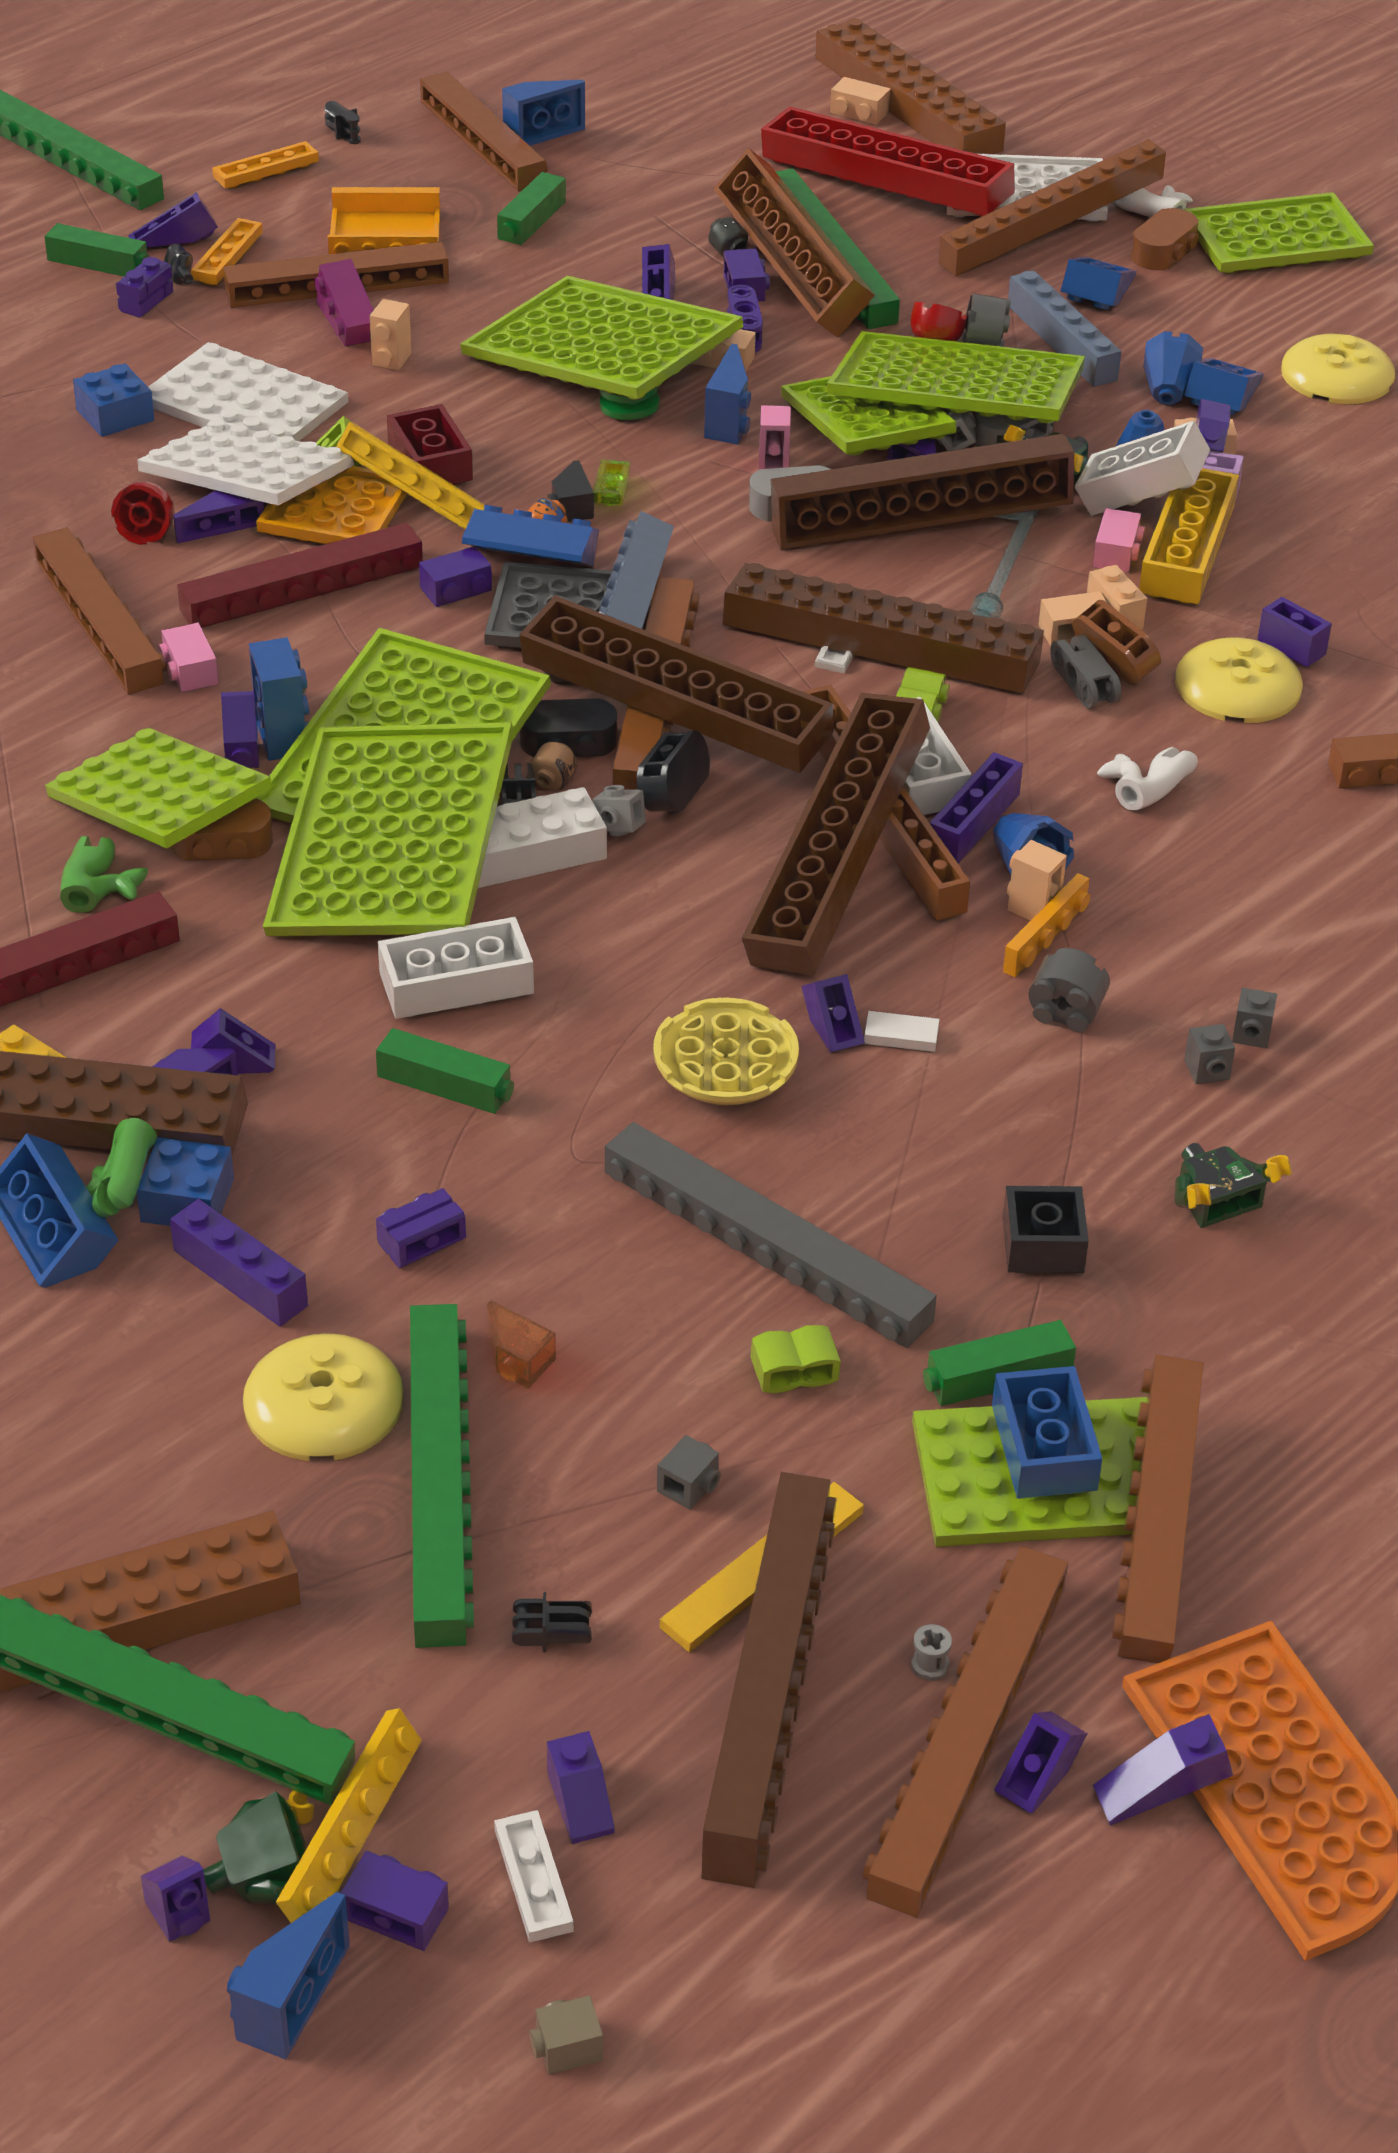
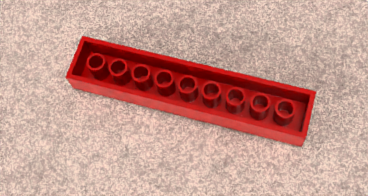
M791 106L761 128L763 158L771 159L776 163L794 165L799 169L813 170L822 175H832L839 177L841 180L858 182L864 186L881 188L886 192L900 193L909 198L926 200L931 204L949 206L954 210L975 213L977 216H985L993 212L1015 193L1014 163Z

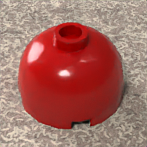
M925 302L914 303L910 326L915 337L956 342L959 340L966 327L967 314L962 316V311L933 303L932 307L923 308Z
M148 481L132 483L123 488L114 498L111 508V515L117 524L116 529L119 534L128 541L139 545L155 542L165 536L173 524V515L175 514L173 501L168 493L159 485Z

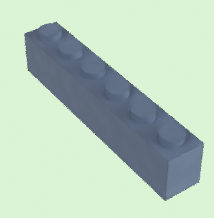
M1034 270L1010 276L1008 300H1011V310L1057 353L1085 356V364L1081 376L1093 387L1118 381L1121 350Z
M640 511L636 521H629L617 552L618 556L612 567L613 572L606 585L607 589L600 603L599 613L642 629L672 535L673 525Z

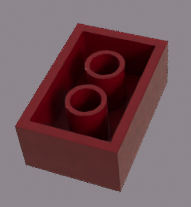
M443 404L387 415V434L390 446L453 485L473 480L472 449Z

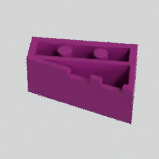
M352 259L319 265V275L315 278L317 304L334 329L336 336L339 337L345 347L371 342L370 314L374 309Z

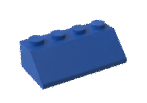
M485 505L484 510L474 509L462 537V544L475 546L480 549L594 566L599 529L591 527V521L573 519V524L562 523V517L544 514L543 519L532 518V512L514 509V513L511 515L502 513V507Z
M26 1133L0 1166V1220L38 1285L46 1288L96 1269L119 1240L105 1217H100L94 1211L92 1206L93 1198L62 1147L56 1143Z

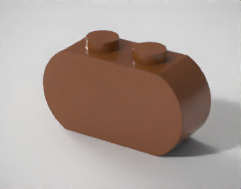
M1177 208L1159 210L1134 231L1133 250L1131 251L1132 261L1138 266L1150 270L1169 269L1197 246L1199 240L1197 217L1186 210Z
M1097 600L1072 622L1075 635H1085L1114 672L1130 685H1136L1161 664L1159 650L1150 636L1104 600Z
M255 798L172 845V849L177 856L187 861L258 858L268 852L273 844L270 808L266 803Z

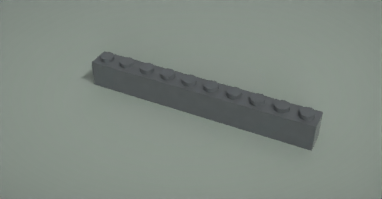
M635 1122L628 1125L605 1145V1173L610 1175L611 1178L624 1183L639 1192L643 1197L649 1198L667 1208L672 1214L679 1215L691 1222L703 1232L722 1240L732 1249L746 1254L763 1267L770 1268L782 1275L794 1285L800 1286L818 1296L823 1302L831 1304L849 1314L854 1320L873 1328L885 1338L908 1348L934 1322L936 1294Z

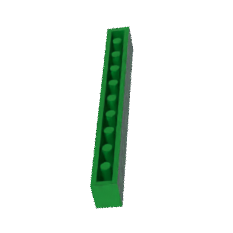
M0 90V136L138 210L164 200L161 174Z
M794 168L775 171L875 294L867 307L857 315V319L861 320L868 330L898 324L900 299Z
M457 1304L410 1305L413 1617L415 1648L466 1646V1628H474V1603H465V1594H473V1569H464V1561H472V1535L464 1536L463 1528H472L471 1503H463V1496H471L470 1471H462L463 1464H470L469 1440H461V1433H469L468 1409H460V1403H468L467 1379H460V1373H467V1349H459V1343H467L466 1319L458 1320Z
M0 1595L1 1669L332 1806L355 1763V1741L351 1740L343 1731L336 1728H322L310 1723L300 1713L294 1711L286 1713L271 1707L267 1701L259 1696L242 1695L231 1690L220 1680L213 1678L203 1679L191 1674L181 1664L175 1662L167 1664L151 1657L147 1651L140 1647L130 1646L128 1648L112 1641L108 1635L101 1631L91 1630L89 1632L73 1625L69 1619L62 1615H48L34 1609L30 1603L23 1599H9Z

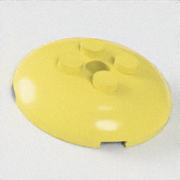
M1320 334L1305 338L1289 348L1283 357L1281 365L1282 376L1293 389L1310 398H1313L1314 394L1328 397V403L1360 404L1376 400L1389 392V387L1395 380L1394 365L1382 349L1367 340L1345 334Z
M1229 637L1204 642L1188 651L1176 668L1175 685L1184 701L1197 711L1223 721L1225 716L1244 718V723H1260L1277 719L1290 712L1298 704L1303 689L1301 674L1288 656L1271 645L1247 638Z
M711 998L684 1006V1012L673 1018L668 1016L656 1032L653 1051L655 1063L661 1075L679 1092L705 1103L739 1105L762 1099L777 1091L789 1080L797 1066L799 1043L791 1025L785 1019L780 1021L769 1014L768 1007L738 998Z
M340 1334L307 1335L276 1347L254 1367L246 1382L243 1394L244 1414L253 1434L273 1451L303 1461H310V1456L334 1455V1460H340L368 1450L388 1435L397 1423L403 1408V1384L393 1362L386 1354L372 1344L355 1337Z

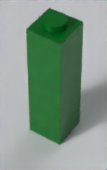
M541 172L497 214L498 239L522 245L566 202V178Z
M57 223L44 236L48 261L123 277L126 276L128 271L138 267L145 258L150 257L147 253L145 241Z
M395 1028L389 1031L376 1049L377 1077L496 1114L503 1102L510 1100L514 1090V1082L511 1081L510 1064Z
M1056 1320L929 1351L927 1369L923 1370L924 1383L929 1392H934L940 1406L993 1394L996 1373L1074 1366L1076 1346L1062 1320Z

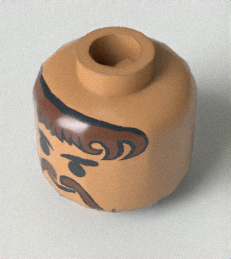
M558 742L543 744L530 762L534 769L535 783L544 789H563L577 768L576 756L567 745Z

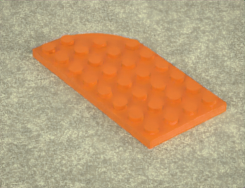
M1272 1621L1265 1622L1124 1676L1123 1689L1156 1738H1159L1173 1728L1210 1714L1227 1750L1233 1776L1196 1790L1193 1794L1305 1961L1359 1938L1383 1919L1398 1896V1799L1388 1782Z

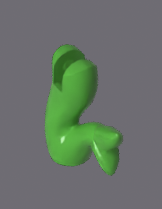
M81 836L62 873L60 887L61 902L71 912L84 913L93 910L106 895L111 893H119L133 901L137 896L136 887L145 880L149 870L147 868H134L120 874L102 875L110 868L114 860V842L110 838L101 837L98 847L91 846L89 836Z
M139 1118L125 1119L118 1124L114 1132L112 1149L105 1166L98 1165L91 1173L92 1180L87 1184L86 1188L93 1198V1209L100 1217H111L117 1214L120 1209L130 1207L134 1202L148 1150L153 1147L157 1140V1134L152 1126Z

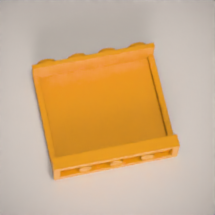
M332 187L330 235L327 236L328 254L439 242L440 187Z

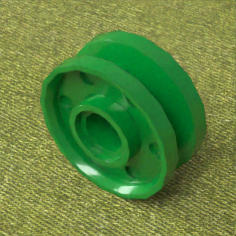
M659 386L647 392L640 399H629L627 396L616 393L609 394L599 389L601 394L600 409L603 414L615 419L635 420L645 418L659 409L660 396L657 393Z

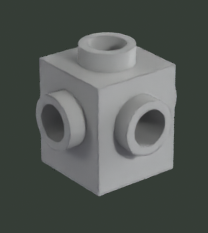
M944 408L942 411L956 421V433L946 434L944 438L936 439L941 446L944 445L947 451L965 449L975 443V427L978 425L972 412L954 413L950 411V408Z
M611 785L605 787L603 792L592 799L607 827V832L611 836H622L629 832L633 833L646 823L643 790H625L622 785Z

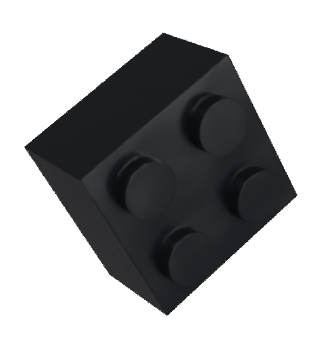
M1006 1186L1002 1218L1008 1273H1084L1089 1239L1082 1186Z

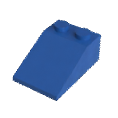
M585 81L522 82L502 88L503 122L529 146L585 130Z
M1088 257L1072 258L1068 261L1060 292L1068 294L1067 299L1083 302L1085 298L1094 301L1093 306L1109 310L1110 306H1116L1120 303L1135 278L1137 270Z
M737 344L730 345L705 388L704 438L738 445L743 434H747L750 428V417L747 416V409L751 402V392L747 391L748 378Z
M1214 358L1195 361L1184 396L1191 397V403L1200 405L1201 399L1230 405V414L1234 415L1235 411L1239 412L1245 409L1262 381L1264 373Z
M336 1892L253 1949L242 1967H235L228 1980L227 1993L230 1994V2018L233 2019L237 2041L285 2060L288 2058L350 1947L346 1897L344 1894Z

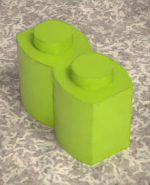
M908 667L896 696L907 698L921 697L939 723L942 713V704L940 703L946 704L950 685L945 684V674Z
M806 1325L792 1332L767 1331L752 1338L750 1357L762 1392L781 1393L793 1390L799 1386L817 1387L839 1380L841 1360L827 1326Z

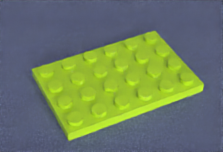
M1334 192L1184 209L1197 217L1198 241L1219 272L1233 273L1238 270H1258L1272 266L1284 267L1289 264H1309L1315 261H1335L1341 258L1356 259L1361 256L1372 255L1373 243Z
M831 376L781 386V397L848 455H860L865 450L870 449L886 450L891 448V445L900 443L906 445L916 444L918 440L926 438L942 439L946 434L956 433V421L939 407L935 410H926L921 408V405L915 404L900 407L893 405L889 401L867 403L863 401V398L836 399L835 395L826 394L827 382Z
M151 728L138 731L134 737L125 742L112 745L108 751L97 757L86 759L81 766L71 771L60 773L55 780L45 785L48 797L164 848L171 847L273 789L270 776Z
M1147 1397L1085 1400L1102 1456L1098 1491L1017 1499L992 1406L913 1411L912 1423L935 1547L1132 1534V1531L1125 1530V1520L1128 1505L1135 1506L1136 1496L1129 1495V1486L1132 1470L1139 1471L1140 1461L1133 1460L1136 1436L1143 1437L1144 1427L1137 1426L1140 1402L1147 1403Z

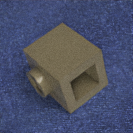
M590 1995L569 2001L555 2000L548 2003L545 2007L535 2009L536 2028L529 2030L530 2042L535 2058L543 2057L548 2075L603 2061V2034Z

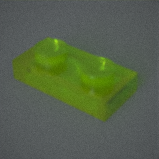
M601 459L593 490L594 503H603L609 506L615 504L623 505L630 476V462Z

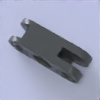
M1085 635L1073 637L1070 645L1064 639L1051 643L1050 655L1053 666L1086 708L1096 707L1098 702L1106 700L1109 703L1120 700L1121 684L1118 676Z

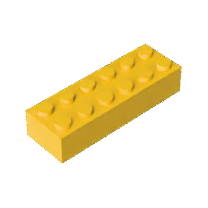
M1202 468L1195 484L1187 489L1178 488L1169 492L1142 562L1139 590L1143 594L1156 598L1163 597L1178 600L1187 604L1200 603L1235 506L1239 475Z

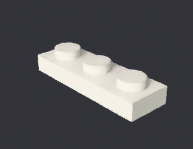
M538 1810L494 1820L495 1833L529 1943L574 1932V1921Z

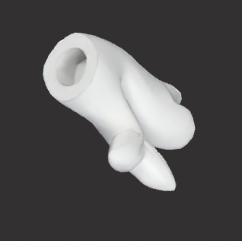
M1167 185L1161 196L1142 188L1112 203L1123 210L1151 218L1161 209L1177 208L1184 210L1186 205L1192 203L1193 200L1187 194L1175 192L1173 187Z
M1174 747L1167 748L1155 756L1150 764L1149 772L1144 778L1139 766L1124 754H1117L1114 760L1105 763L1097 774L1103 778H1121L1115 788L1118 801L1128 810H1139L1165 797L1184 777L1194 772L1198 764V758L1190 751L1179 752Z

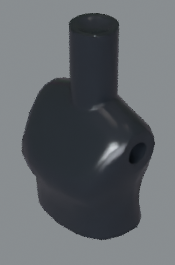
M172 244L167 249L164 262L171 265L172 277L170 279L176 284H191L193 282V276L190 273L193 256L185 251L181 245Z

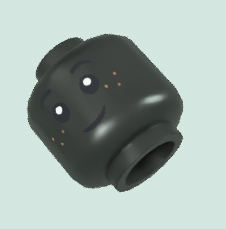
M725 217L717 219L712 223L708 241L724 258L725 250L747 249L748 233L735 218Z

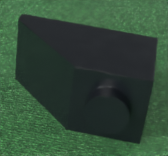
M573 461L551 481L552 494H548L547 498L557 500L564 506L567 522H571L573 519H593L594 492L580 461Z

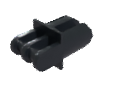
M336 101L327 102L324 111L327 112L325 113V125L335 132L336 140L342 138L350 144H359L361 142V137L358 136L360 132V127L358 126L360 117L357 115V109L348 110Z
M514 763L515 778L509 779L508 764L506 765L502 782V805L536 797L535 775L532 764H527V779L522 778L521 763Z
M543 1592V1599H518L513 1602V1612L517 1614L512 1619V1625L516 1629L512 1632V1642L520 1646H543V1652H546V1643H591L592 1631L589 1627V1618L592 1614L591 1601H547L546 1592Z

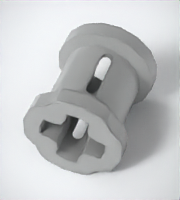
M924 1625L914 1634L913 1645L916 1651L911 1662V1668L913 1673L921 1679L929 1681L940 1680L946 1676L947 1669L949 1668L950 1661L947 1654L951 1650L952 1637L940 1625Z

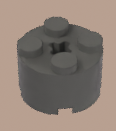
M972 293L966 314L968 319L962 335V342L1004 347V339L1002 338L1004 332L1007 333L1009 329L1011 300Z
M1061 948L1057 949L1056 954L1050 955L1049 953L1045 956L1029 989V1001L1034 1008L1033 1016L1042 1023L1055 1021L1067 1025L1075 1032L1085 1031L1087 1026L1095 1019L1109 989L1110 977L1105 968L1101 971L1094 964L1096 961L1094 957L1077 949Z

